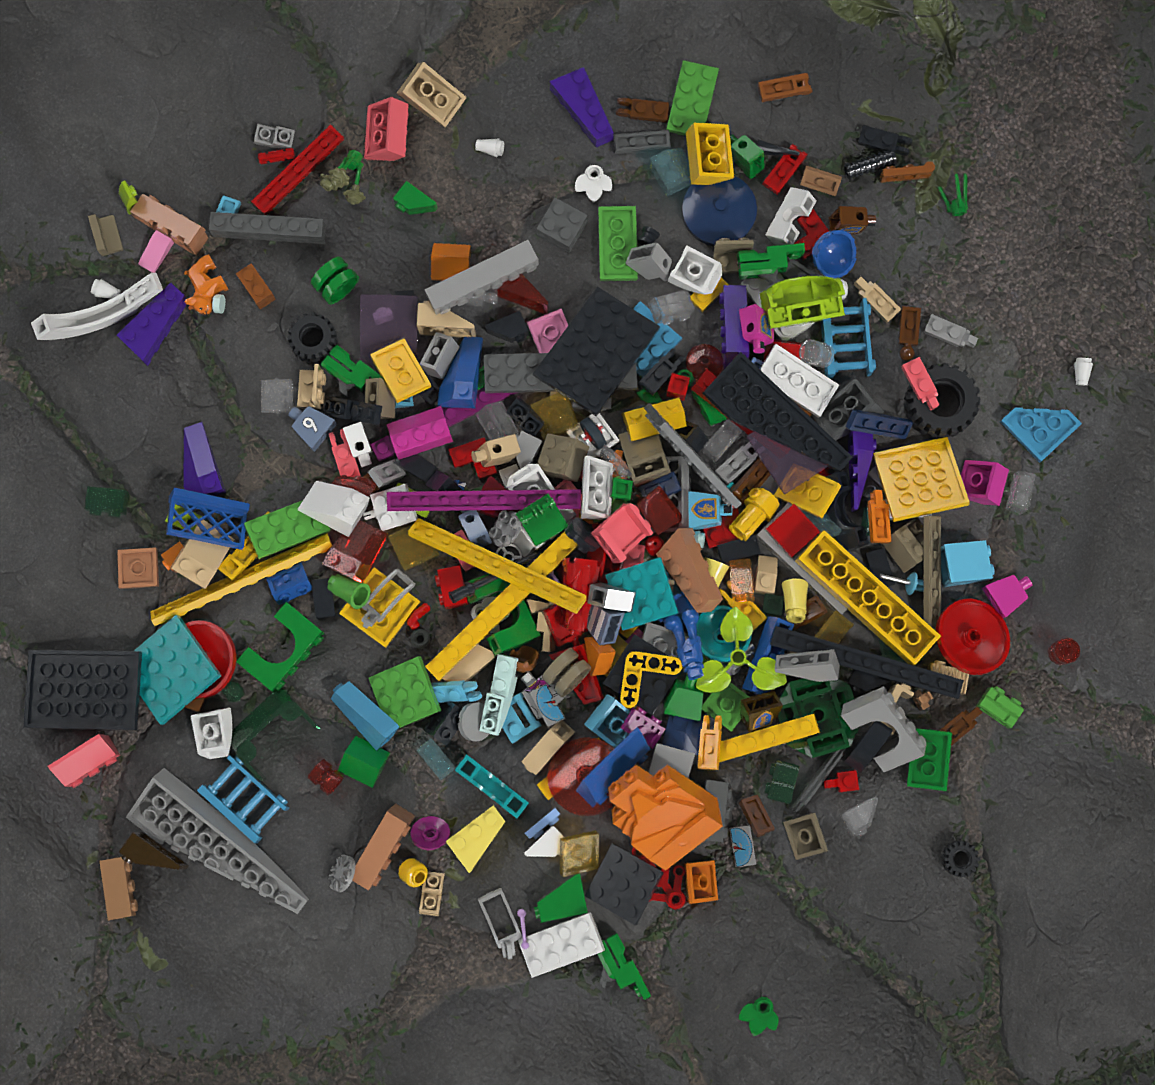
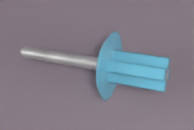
M912 572L907 580L880 574L882 579L905 584L908 595H911L915 590L924 592V581L918 579L916 572Z

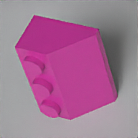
M441 406L387 424L389 435L399 460L453 442Z

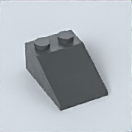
M855 378L831 398L821 417L812 416L819 426L836 441L852 432V430L845 426L853 409L882 414L884 411L865 386Z

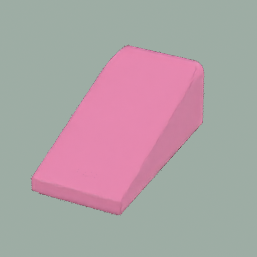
M156 230L138 265L155 273L173 246V240Z

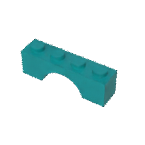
M468 755L464 757L455 769L456 772L517 819L529 804V802Z

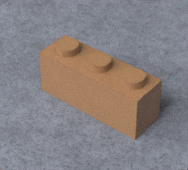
M122 857L99 861L108 920L135 916L136 911H138V903L133 897L135 883L133 879L131 880L130 876L132 864L124 861Z

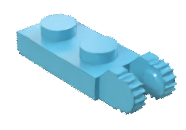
M463 680L431 683L438 703L450 701L473 702L482 698L481 692L473 691L478 688V684L475 681L465 682Z

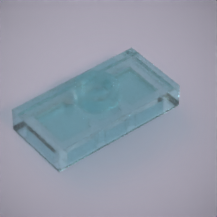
M803 511L805 516L820 532L825 530L830 536L840 535L842 529L827 514L821 519Z

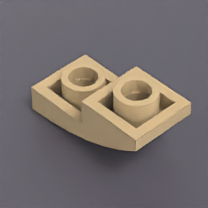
M428 872L427 879L422 886L419 914L439 916L445 874Z

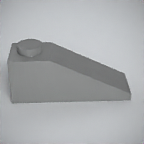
M833 649L777 655L774 670L777 673L822 682L838 680L840 665Z

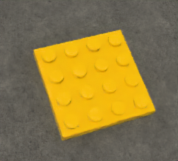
M948 437L873 453V459L893 522L969 506V499Z

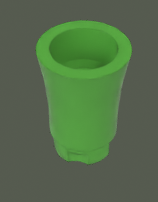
M339 574L332 575L328 580V590L346 601L354 609H360L365 606L370 598L371 590L369 585L354 581Z

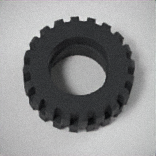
M942 363L941 366L933 364L929 368L926 367L935 386H945L956 395L959 406L957 412L951 417H940L932 413L927 407L926 402L922 403L921 400H918L909 384L904 396V400H906L904 410L908 412L906 415L907 419L913 421L912 426L915 429L917 427L921 429V434H930V438L934 439L937 437H954L963 432L973 422L974 417L978 414V405L981 402V398L978 397L980 393L979 388L973 385L976 381L973 377L969 379L966 376L968 374L966 370L961 372L958 370L959 366L953 365L949 367L948 363Z

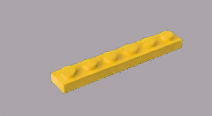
M815 714L721 741L719 763L820 733Z

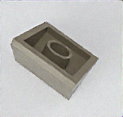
M810 813L783 822L796 860L828 851L816 813Z

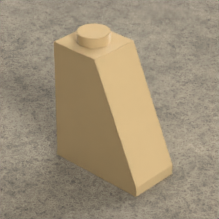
M477 644L442 680L444 682L469 681L494 661L497 656H494L492 651Z
M563 720L556 723L523 759L522 763L525 768L535 775L538 774L575 731Z

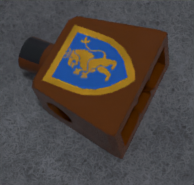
M839 206L829 217L830 231L843 230L849 234H860L867 226H875L876 216L867 215V208Z

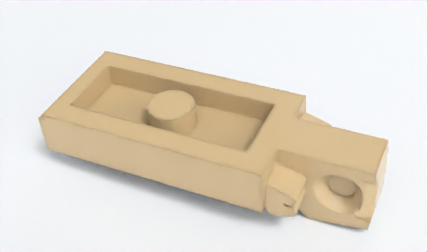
M862 277L854 283L855 287L859 290L858 294L861 298H867V304H870L871 308L886 323L900 312L901 308L876 283L873 284L871 281L867 283Z

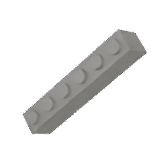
M526 240L425 289V293L435 314H445L455 305H464L468 302V299L474 296L475 298L480 297L488 289H497L502 286L503 282L517 279L521 273L534 271L539 265V260L529 240Z

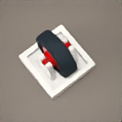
M600 413L597 417L591 414L566 432L570 438H576L588 445L587 456L594 458L599 457L620 441Z

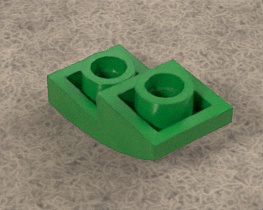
M692 391L693 398L701 407L700 413L710 426L727 419L721 412Z

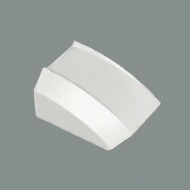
M686 246L675 269L672 270L668 282L691 292L704 295L711 294L722 276V265L720 262Z
M527 464L512 474L506 485L509 490H555L539 464Z
M231 708L191 715L198 754L209 759L228 756L232 739Z

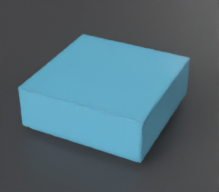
M223 195L216 212L237 214L241 202Z

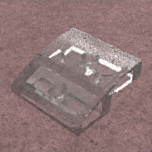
M604 445L600 451V458L613 463L614 475L620 476L624 480H631L632 473L626 463L617 453Z

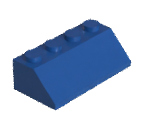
M636 727L577 788L576 791L592 807L597 803L601 805L608 798L606 795L609 792L608 787L613 782L617 781L637 763L641 765L648 758L646 754L650 748L640 729Z

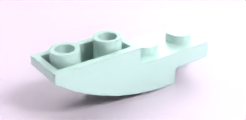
M498 654L491 690L486 695L479 731L496 736L499 735L517 682L515 673L518 658Z

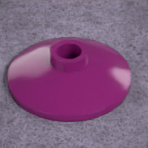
M428 816L421 818L411 828L412 842L424 850H435L442 847L450 836L448 824L439 817Z

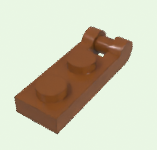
M808 73L758 82L761 101L766 102L812 93L811 85L808 83ZM798 82L801 83V87H797Z
M928 161L923 166H914L913 164L905 165L901 168L889 166L882 170L880 180L883 183L926 179L932 175L935 164Z

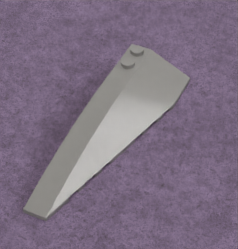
M165 768L151 779L126 816L127 819L156 842L163 844L165 841L171 845L172 850L176 852L181 851L189 855V859L204 863L205 867L232 881L234 879L240 881L242 886L248 889L251 887L259 891L260 895L275 899V903L297 914L309 900L297 885L242 831Z

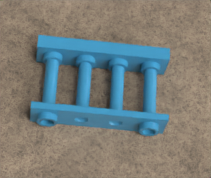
M863 298L860 306L844 307L845 315L861 314L862 325L834 326V324L831 325V318L820 321L825 376L829 379L833 378L838 370L866 369V375L871 376L873 370L876 369V361L872 359L868 315H871V306L867 304V298ZM863 332L864 343L837 345L833 343L832 336L835 334ZM864 350L865 361L844 363L834 361V354L836 352Z
M229 755L227 759L232 762L230 766L212 785H201L197 791L253 843H258L263 838L260 835L262 827L280 808L287 811L289 809L286 805L288 801L280 794L276 796L243 766L245 762L239 756ZM238 768L246 777L227 798L221 799L217 795V790ZM253 782L260 790L241 811L236 813L231 808L233 806L232 803ZM265 795H268L274 801V804L255 825L252 824L250 826L245 821L247 819L246 816Z

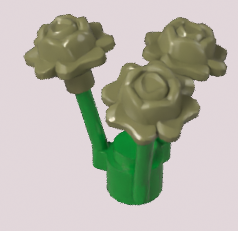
M350 150L339 167L329 170V175L321 173L319 177L321 187L326 191H336L338 187L342 188L344 185H349L350 177L346 174L347 168L350 170L357 168L355 183L352 185V189H347L343 192V195L347 202L353 205L360 204V202L365 200L364 193L359 191L360 174L364 165L361 162L362 154L356 150Z

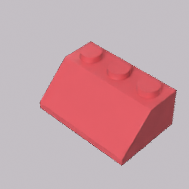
M390 97L368 105L364 159L394 161L405 157L408 103Z
M98 734L50 764L48 768L65 787L72 786L75 788L82 784V779L88 775L92 777L100 772L99 768L104 765L108 767L117 761L116 758L120 754L108 735Z

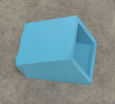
M986 540L951 543L941 546L943 587L989 581L993 578L995 573L994 566L990 564L989 559L991 549L987 545Z

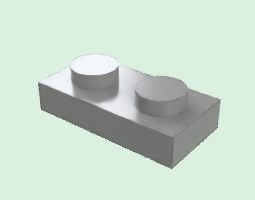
M395 459L373 467L368 472L378 487L392 483L406 475L402 468L394 464Z

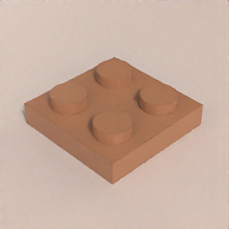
M157 548L118 550L119 589L159 587Z

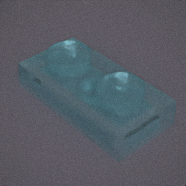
M432 738L416 750L441 781L456 769Z

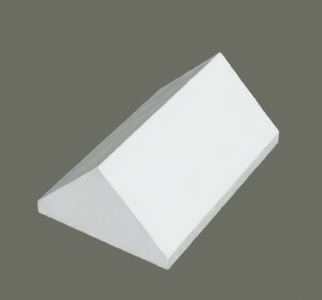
M591 456L584 457L581 519L606 520L611 515L613 463Z

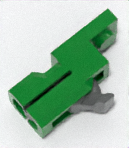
M804 243L767 246L765 253H757L755 250L738 251L737 262L738 268H740L738 269L740 280L761 278L767 280L771 286L780 282L781 280L777 279L778 273L786 272L788 268L787 258L789 257V259L793 260L803 256L805 252Z
M338 345L334 346L329 353L330 356L327 355L321 363L324 370L338 379L340 393L346 398L348 397V390L352 387H356L363 393L366 389V379L382 378L380 374L361 360L355 364L351 361L350 354Z
M618 933L606 938V940H602L605 950L597 953L603 964V971L599 980L601 986L605 988L607 982L616 980L620 989H623L635 982L636 985L633 988L638 997L642 996L644 1000L651 997L633 960L626 961L623 955L625 947Z

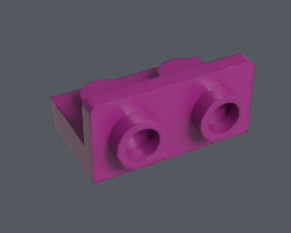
M638 706L636 708H627L631 712L620 728L630 734L638 727L648 746L654 748L665 731V728L660 725L662 721L653 715L650 718L645 715L647 712Z

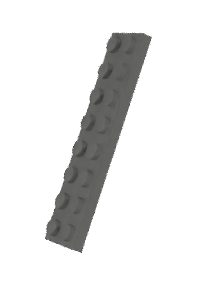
M548 353L484 355L485 393L555 392L556 390L533 376L534 371ZM636 363L616 390L637 389Z

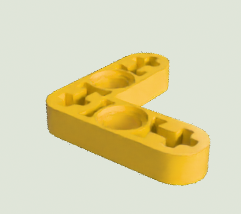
M638 651L630 652L625 661L620 697L622 705L626 708H632L637 704L642 671L676 675L682 670L681 660L673 656ZM637 655L638 659L643 660V655L647 656L645 661L646 668L641 667L643 663L639 662L636 663V666H633L629 658ZM652 657H656L660 661V665L655 669L648 665ZM662 658L667 659L665 663H672V660H675L679 668L671 671V667L665 666V670H661L663 665ZM634 674L637 676L638 681L635 685L627 683L626 678L628 675ZM625 687L630 689L637 688L636 692L632 691V698H635V701H631V704H627V701L623 700L624 697L628 696V690L625 691Z

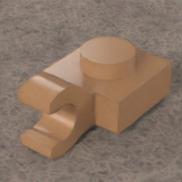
M919 689L914 692L912 699L919 711L930 707L928 702L933 699L930 691L925 693Z

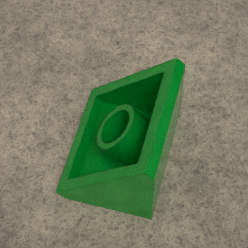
M355 736L344 752L338 771L373 788L390 753L381 748L376 751L369 742Z

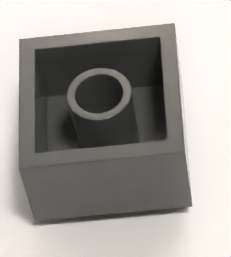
M554 198L536 229L537 236L570 253L588 222V215Z

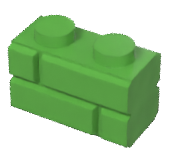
M997 686L994 688L989 687L976 707L1006 728H1012L1024 711V708L1020 706L1022 703L1013 697L1011 699L1004 695L1005 691Z

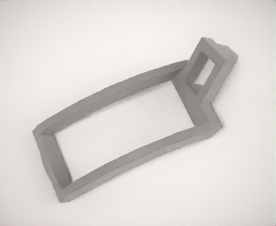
M398 568L377 586L370 594L368 602L362 607L367 612L361 620L364 623V628L372 627L376 621H383L391 609L415 586V583ZM397 575L409 586L380 615L369 603Z
M499 888L478 898V901L498 948H502L503 958L507 957L509 960L513 959L512 956L515 955L514 942L522 939V935L503 890ZM499 894L503 898L517 931L501 940H498L483 904L484 901Z

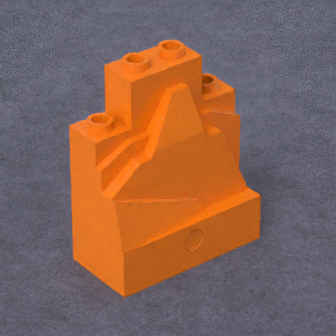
M635 765L608 787L610 802L615 804L611 809L613 824L622 829V832L631 838V845L664 870H667L723 827L718 799L669 765L659 770L654 776L638 765Z

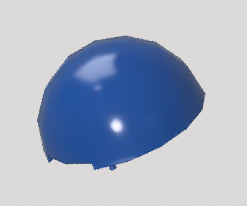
M832 230L824 233L816 241L812 250V258L816 269L827 277L840 278L846 275L853 268L857 259L854 238L843 230Z

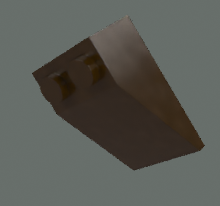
M132 832L119 851L123 855L122 859L129 864L135 863L177 870L187 869L189 866L143 832Z

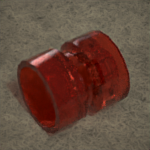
M1070 638L1058 640L1049 647V658L1057 665L1072 663L1080 655V646L1075 640Z
M322 759L307 778L315 785L319 784L320 789L329 796L339 786L345 776L337 769L332 770V765L325 759ZM326 773L327 776L323 779L322 776Z

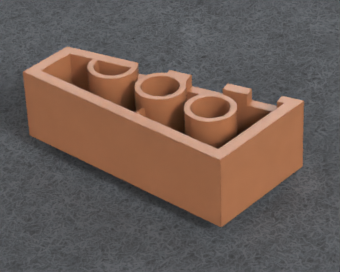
M142 194L138 203L130 211L135 219L151 229L168 236L174 243L197 256L208 240V236L205 233L206 230L202 226L189 220L186 216L178 214L168 205H162L152 195L148 197Z
M678 528L656 555L658 558L662 557L665 568L696 612H712L723 600L714 577H711L708 571L709 565L707 560H704L700 552L702 549L700 544L696 543L693 528Z
M397 804L393 805L386 812L355 866L352 881L368 891L372 886L376 887L382 878L380 873L383 869L386 871L392 861L390 859L393 853L396 854L401 846L400 840L402 837H406L411 829L410 824L415 817L414 814Z

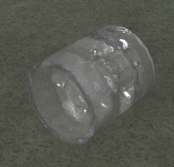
M809 339L802 343L799 357L806 364L825 368L832 363L834 350L829 344Z

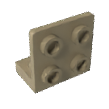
M721 238L715 242L713 259L721 263L722 274L739 273L738 251L752 250L754 240H749L748 238H739L738 240Z

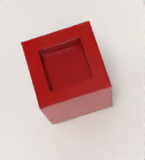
M672 373L666 396L674 399L680 398V400L684 401L690 377Z

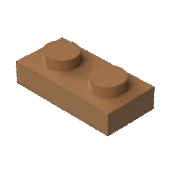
M806 166L800 185L836 196L842 177Z

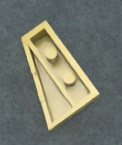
M494 805L446 841L468 873H471L506 822Z

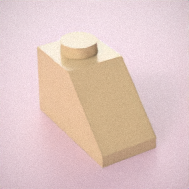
M758 555L753 593L770 596L774 594L778 558Z

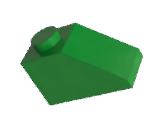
M407 181L393 197L395 208L401 213L406 212L409 215L434 212L438 209L437 203Z

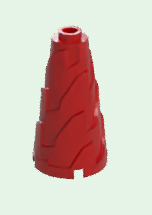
M564 558L562 564L564 567L563 585L587 595L585 603L577 614L565 609L566 630H569L571 635H581V632H584V629L587 627L589 611L592 606L587 603L591 584L598 583L602 563L574 558V562H572L570 558Z

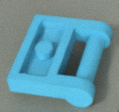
M522 692L512 698L502 726L512 744L541 726L540 721L535 719L525 703ZM513 704H518L530 726L524 727L512 707Z

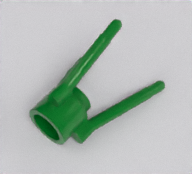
M966 173L963 175V198H961L958 174L954 175L957 199L952 200L951 205L942 187H938L947 206L948 213L952 212V216L964 215L968 210Z

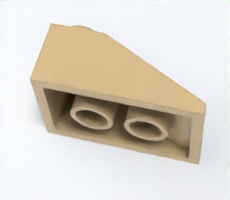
M424 62L418 63L397 92L410 105L443 127L448 125L467 98Z
M429 301L418 303L417 328L420 335L434 336L438 332L450 337H476L474 324L451 311L436 315Z
M201 521L207 530L212 527L208 522ZM198 525L195 527L193 531L194 534L198 535L203 533V531L198 527ZM216 528L209 532L213 538L219 539L222 537ZM188 539L170 568L206 589L230 547Z

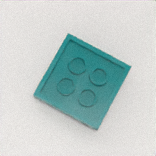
M662 557L605 575L608 585L636 592L632 612L624 611L625 614L621 623L622 631L679 613Z

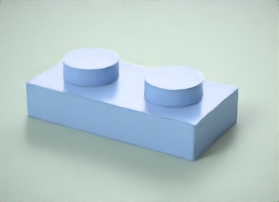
M554 808L525 834L529 839L534 837L536 840L544 833L542 829L549 824L551 827L560 820L557 817L560 813Z

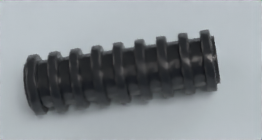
M889 149L888 152L883 151V153L879 152L877 155L873 154L872 157L867 156L866 159L861 158V161L857 159L855 162L851 161L850 164H844L845 175L850 180L852 177L857 178L858 175L863 176V173L868 174L869 171L872 173L874 170H880V168L885 169V166L896 165L897 158L895 152Z

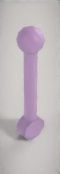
M520 909L517 914L521 920L523 940L521 947L528 949L529 943L526 940L524 921L526 912Z

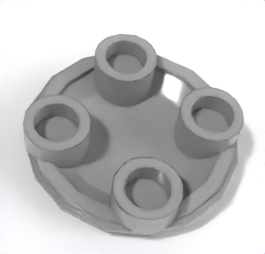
M502 510L499 513L498 520L489 531V537L493 538V542L497 546H509L518 537L521 530V522L516 516L517 512Z

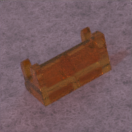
M751 560L729 561L732 597H735L736 602H754Z

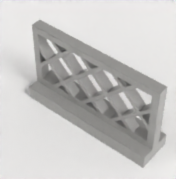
M682 456L666 457L668 464L671 461H678V469L675 471V474L678 473V481L682 488L678 492L679 498L672 494L664 502L659 500L662 504L655 511L651 510L644 501L645 520L649 522L656 516L662 522L657 528H650L653 533H675L678 528H670L666 524L673 515L679 520V528H689L688 492L691 491V466ZM673 496L679 501V506L674 511L666 505ZM665 506L671 514L663 521L657 513Z

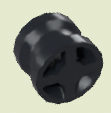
M644 226L642 235L638 237L637 242L642 246L652 244L659 238L660 233L651 227Z

